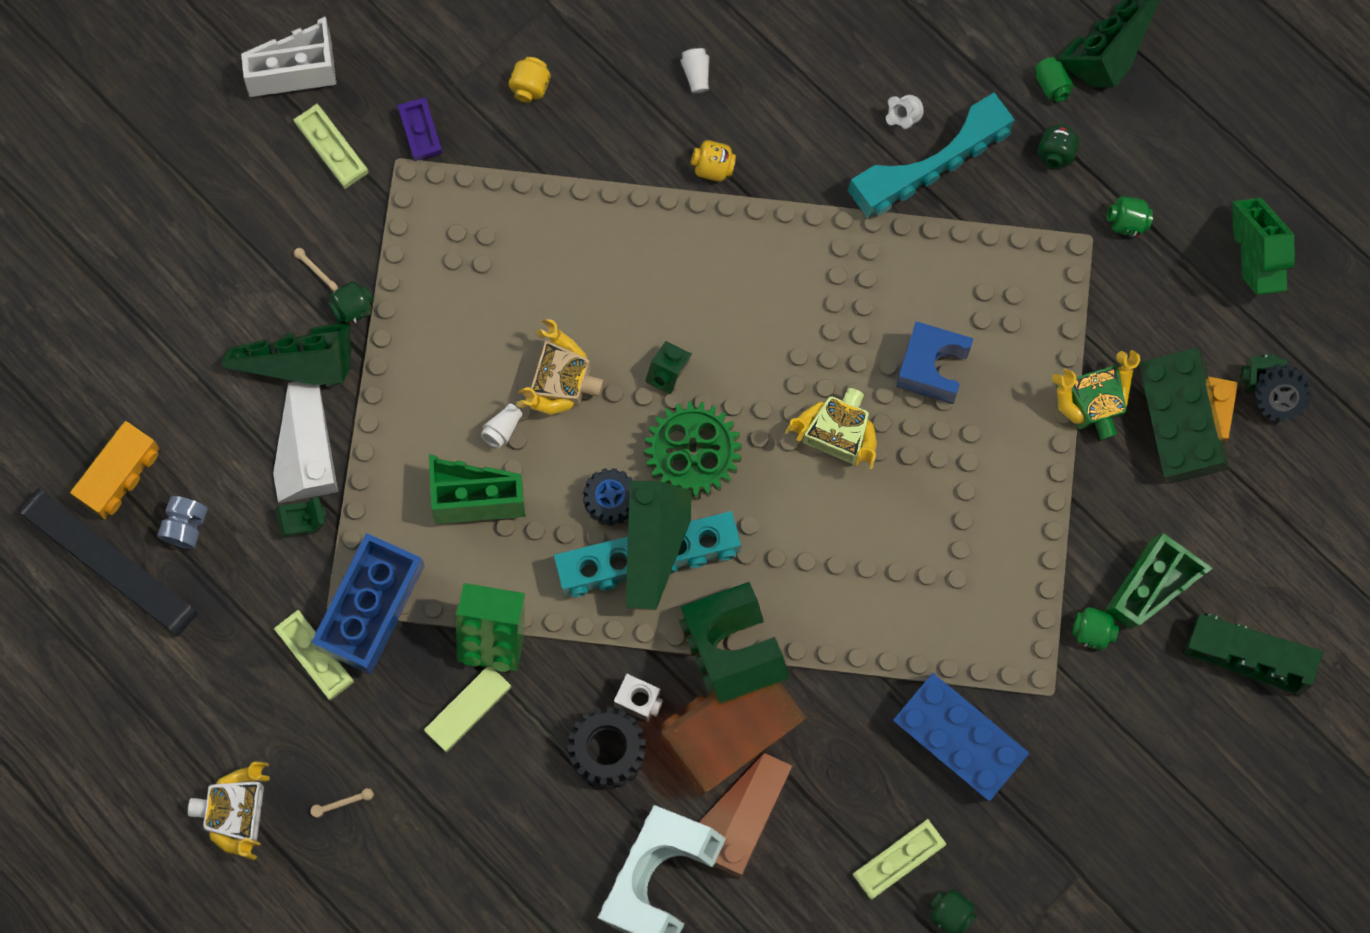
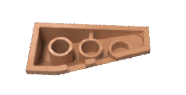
M764 753L702 818L699 823L711 827L726 838L713 865L714 867L740 879L742 878L792 765Z

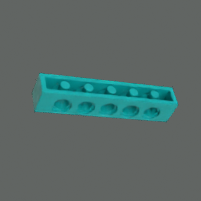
M732 511L690 522L682 542L687 550L684 554L676 557L670 575L676 573L677 568L689 565L690 569L705 566L708 560L718 558L719 561H728L734 559L737 553H741V543ZM704 536H711L716 540V544L711 548H705L700 545L699 541ZM628 537L555 554L554 559L563 596L570 595L571 598H578L587 595L588 590L599 587L601 591L616 588L619 582L627 581V566L624 569L616 570L610 564L615 558H623L627 561ZM586 565H593L598 571L593 577H585L581 574L582 568Z

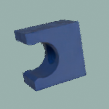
M916 321L896 387L954 404L960 384L956 380H948L942 377L936 371L934 363L940 357L947 355L967 359L974 338Z

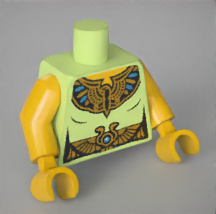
M848 388L843 400L830 396L826 402L819 401L802 412L798 418H793L790 421L785 433L788 434L790 431L798 433L797 441H801L804 435L803 443L856 466H859L861 461L868 462L870 464L869 469H873L877 440L874 424L868 420L869 412L859 408L864 397L862 392L854 388Z

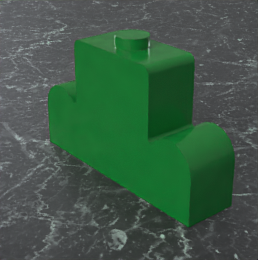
M1262 198L1232 201L1233 231L1236 242L1241 244L1243 279L1256 295L1286 292L1287 269H1293L1295 263L1294 233Z

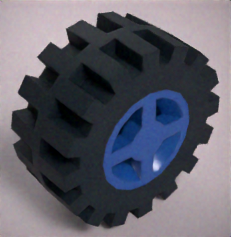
M604 468L602 472L598 473L596 471L593 473L591 479L588 478L583 490V501L587 513L590 514L593 520H598L602 525L608 523L609 526H614V523L619 522L621 524L624 523L626 518L629 519L630 480L634 481L631 476L628 477L627 473L623 470L621 472L617 471V468H612V470Z

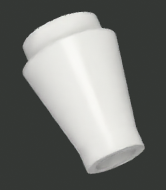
M703 48L683 52L681 64L691 86L692 93L708 91L709 55H706Z
M508 404L505 409L483 425L481 437L487 444L496 449H499L502 445H507L519 419L523 415L522 412L515 405Z

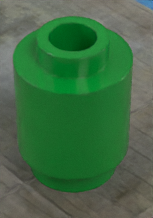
M1049 57L1035 66V77L1049 101L1061 102L1071 95L1074 85L1060 61H1057L1055 57Z

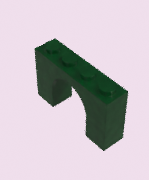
M750 582L680 606L683 614V619L678 620L684 637L690 636L686 640L692 656L698 654L694 659L700 675L706 673L702 677L708 694H715L719 704L790 679L784 655L775 637L737 650L716 648L727 636L764 622L758 599Z

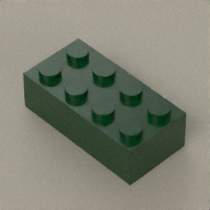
M1193 348L1139 362L1164 478L1172 484L1229 470L1206 363L1201 351L1198 348Z

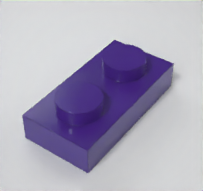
M426 97L398 105L414 162L443 154Z

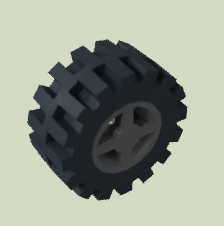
M1276 364V369L1273 370L1271 367L1266 368V374L1261 372L1258 376L1259 381H1257L1254 390L1256 402L1265 417L1268 415L1269 419L1273 421L1278 418L1279 422H1285V418H1289L1290 421L1295 420L1294 415L1296 414L1299 417L1303 415V408L1308 409L1309 401H1311V390L1304 373H1301L1297 367L1292 369L1290 364H1285L1284 368L1281 367V364Z

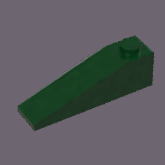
M1122 0L1114 7L1115 13L1111 17L1103 21L1099 19L1092 25L1094 30L1085 38L1082 36L1075 38L1058 57L1057 61H1060L1065 69L1092 87H1116L1130 70L1160 0Z

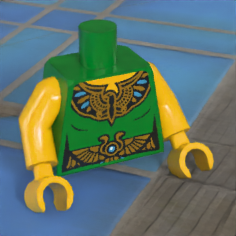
M1133 350L1130 351L1128 360L1127 353L1120 351L1117 354V361L1122 364L1119 368L1117 365L1079 377H1076L1073 371L1064 369V377L1057 373L1052 376L1053 383L1058 385L1056 389L1059 411L1075 423L1079 429L1095 425L1100 441L1118 435L1112 419L1126 412L1133 374L1132 369L1137 367L1140 362L1139 354Z

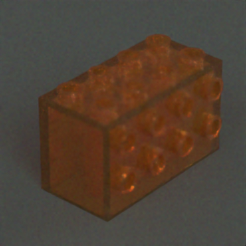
M779 682L722 704L718 703L714 693L706 699L703 695H700L685 708L687 713L679 717L676 713L662 723L660 728L663 731H661L658 738L700 795L703 796L804 721L806 717Z

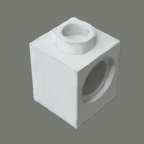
M626 674L614 700V707L648 722L651 715L657 716L662 706L663 699L659 698L661 690ZM638 692L645 693L649 697V701L643 706H636L631 701L634 694Z

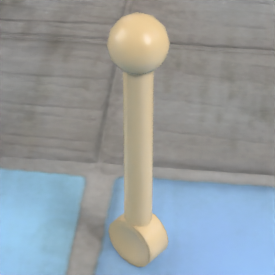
M302 248L294 250V257L301 259L332 291L339 288L305 256V251Z
M366 788L360 794L322 807L314 805L311 808V814L319 818L326 811L362 799L370 800L373 798V791Z

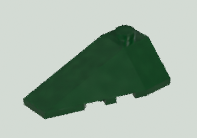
M346 323L321 325L311 328V334L295 337L294 332L284 334V338L270 344L268 340H260L231 347L228 349L221 364L223 368L311 385L326 384L327 386H335L344 382L350 370V325Z
M630 480L626 609L657 610L691 522L692 490L659 481Z

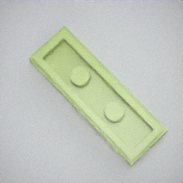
M318 103L294 119L296 126L344 189L369 173L366 166Z
M299 610L274 628L330 701L354 683L337 659L314 648L311 642L316 632Z
M486 667L424 731L447 753L512 688L511 685L493 667Z
M927 819L856 871L853 876L870 900H872L946 846V843Z

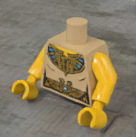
M541 320L542 323L547 325L548 331L546 333L544 330L538 329L536 330V335L540 338L550 337V342L545 341L531 388L526 387L517 391L526 397V401L519 400L516 402L517 407L525 408L530 405L536 411L554 415L568 411L572 407H578L583 393L600 397L604 380L589 376L591 367L586 353L573 339L561 330H558L554 320Z

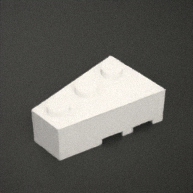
M326 17L317 20L318 24L305 30L299 28L292 31L293 35L280 41L274 39L241 54L244 80L250 97L336 85L331 36Z

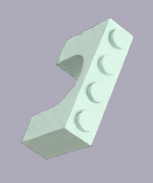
M654 805L650 814L645 819L636 843L633 844L630 855L622 871L618 874L616 883L608 899L604 902L598 918L624 933H680L684 923L650 905L647 896L649 879L660 863L674 856H686L713 867L726 838L711 827Z

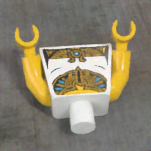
M255 761L249 767L238 769L220 778L216 785L209 786L207 799L190 798L188 816L204 818V830L209 833L211 841L226 853L241 855L251 860L257 858V856L251 854V849L255 845H261L257 841L264 786L260 782L255 781H269V776L261 774L262 769L265 766H269L268 763Z

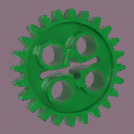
M688 401L687 409L684 410L677 403L675 413L666 408L665 420L659 416L655 418L659 427L649 426V433L654 437L645 438V444L651 448L644 450V456L652 457L646 462L647 468L656 467L651 473L652 478L655 479L661 476L660 482L692 490L695 499H698L699 491L701 490L709 497L710 487L712 486L720 492V481L722 480L729 484L731 478L728 472L736 474L738 468L733 463L741 462V455L734 453L742 450V444L734 442L740 438V433L730 432L734 427V421L724 423L726 413L723 412L716 416V406L713 405L709 411L704 410V402L699 404L698 409H694L692 402ZM704 429H710L715 433V436L710 440H704L699 436V433ZM673 431H681L685 438L682 441L675 442L669 438V435ZM690 445H695L697 450L695 455H691ZM714 446L720 447V449L717 451L710 448H713ZM672 449L675 452L668 454L666 450ZM705 458H712L717 462V466L713 469H706L701 465V462ZM675 460H683L687 467L682 471H676L671 467V464Z

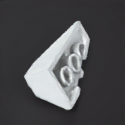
M300 382L288 383L273 472L278 503L338 492L320 385Z

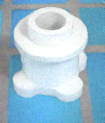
M906 95L901 99L894 96L888 100L889 114L886 116V121L889 125L898 124L907 129L922 118L923 105L916 96Z

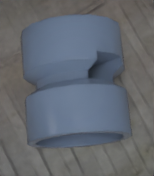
M171 496L165 510L168 519L162 520L157 538L174 546L195 549L200 534L197 526L203 525L208 508L191 499Z

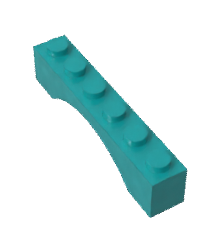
M993 93L970 107L960 133L939 153L909 165H874L851 179L848 192L867 218L874 214L880 216L892 207V203L899 199L905 201L914 195L918 187L923 184L930 186L936 182L941 173L946 170L952 172L963 164L964 159L971 155L973 157L979 156L987 149V145L994 141L1000 143L1011 134L1010 130L1015 119L997 95Z

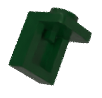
M665 341L651 361L645 382L668 394H672L678 378L690 361L692 353Z
M1264 354L1261 357L1251 356L1246 366L1243 365L1241 369L1240 381L1245 383V393H1252L1257 384V377L1261 372L1266 374V368L1276 369V364H1281V367L1284 368L1285 364H1288V359H1279V356L1275 354Z
M318 496L312 497L308 502L279 505L275 509L281 538L316 534L326 521V511L324 506L320 504Z

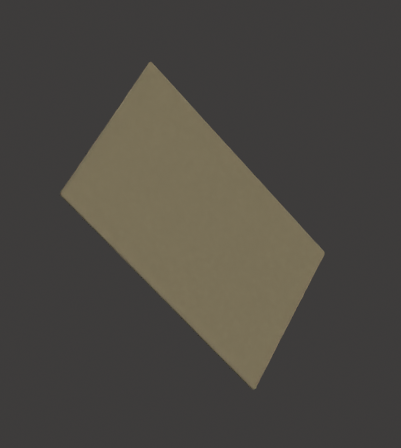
M399 158L394 163L327 610L365 534L368 533L421 557L425 565L397 622L456 628V612L463 584L469 583L525 593L524 636L692 656L686 640L690 636L684 637L678 621L683 619L680 606L750 582L758 599L764 622L727 636L716 648L737 650L775 637L784 655L787 667L924 683L932 673H935L950 686L1050 697L1055 692L1077 437L1076 424L1070 421L1058 409L1056 389L1058 385L1053 383L1052 376L1057 373L1064 377V369L1073 371L1076 377L1082 376L1093 238L1087 234L885 212L880 216L874 214L867 218L861 209L420 160L414 162L411 159ZM541 320H554L558 330H561L573 339L586 353L591 367L589 376L604 380L601 395L598 397L583 393L578 407H572L568 411L554 415L536 411L530 405L525 408H519L523 415L519 419L507 445H502L499 449H496L487 444L481 437L483 425L505 409L508 404H513L517 407V401H526V397L517 391L526 387L531 388L545 341L550 342V337H538L536 330L542 329L547 333L548 327ZM916 321L974 338L967 359L947 355L940 357L934 363L936 371L942 377L948 380H956L960 384L954 404L896 387ZM665 341L692 353L690 361L678 378L672 394H668L645 382L651 361ZM848 388H854L862 392L864 397L859 408L869 412L868 420L874 424L877 440L873 469H869L870 464L868 462L861 461L859 466H856L803 443L804 435L801 441H797L798 433L790 431L788 434L785 433L790 421L793 418H798L802 412L819 401L826 402L830 396L843 400ZM688 401L692 402L694 409H698L701 402H704V410L709 411L713 405L716 406V416L725 412L726 418L724 423L734 421V427L730 432L740 433V438L734 442L741 443L742 450L734 453L741 455V462L733 463L738 468L736 474L728 472L731 478L729 484L722 480L720 481V492L712 486L710 487L709 497L701 490L699 491L698 499L694 498L692 492L691 521L732 511L741 543V553H737L734 559L728 561H719L718 558L708 560L705 566L690 569L689 565L677 568L676 573L669 575L657 610L626 609L627 581L619 582L616 588L601 591L600 587L588 590L587 595L578 598H571L570 595L563 596L554 559L555 554L628 537V518L624 520V523L619 524L618 522L614 523V526H609L608 523L602 525L598 520H593L590 514L587 513L583 501V490L588 478L591 479L593 473L596 471L598 473L602 472L604 468H607V470L617 468V471L621 472L623 470L634 481L660 482L661 476L655 479L652 478L651 473L656 467L647 468L646 462L652 457L644 456V450L651 448L645 444V438L654 437L649 433V426L659 427L655 418L659 416L665 420V409L667 408L672 413H675L677 403L681 405L683 410L687 409ZM704 429L700 431L699 436L704 440H710L715 436V433L710 429ZM673 431L670 433L669 438L672 441L679 442L685 438V435L681 431ZM690 445V453L695 455L697 452L695 445ZM714 446L713 448H710V449H713V450L717 451V450L720 449V447H719V446ZM672 449L666 450L668 454L675 452ZM428 454L436 455L438 459L456 462V460L466 462V465L480 468L486 466L522 474L526 517L435 524L431 510ZM705 458L702 460L701 465L706 469H713L717 466V462L712 458ZM675 460L672 462L671 467L676 471H682L687 467V464L683 460ZM704 536L700 539L699 543L705 548H711L716 544V540L711 536ZM681 544L678 555L684 554L687 550L683 544ZM615 558L610 565L613 569L621 570L627 566V561L623 558ZM586 565L582 568L581 574L585 577H593L598 569L593 565Z

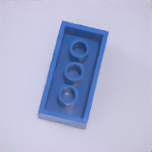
M366 533L311 642L314 648L371 675L425 567L422 558Z
M935 673L930 675L893 720L988 801H991L1030 754Z

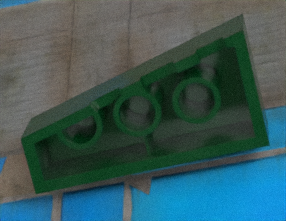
M1205 613V615L1199 614L1194 620L1183 654L1299 697L1313 686L1324 651L1255 631L1241 624L1222 621L1221 617L1210 613Z

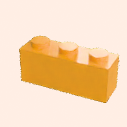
M125 421L72 489L71 495L82 505L105 520L109 514L113 515L119 509L122 503L120 499L127 490H133L140 480L139 475L146 466L150 467L155 462L158 456V445L152 438Z

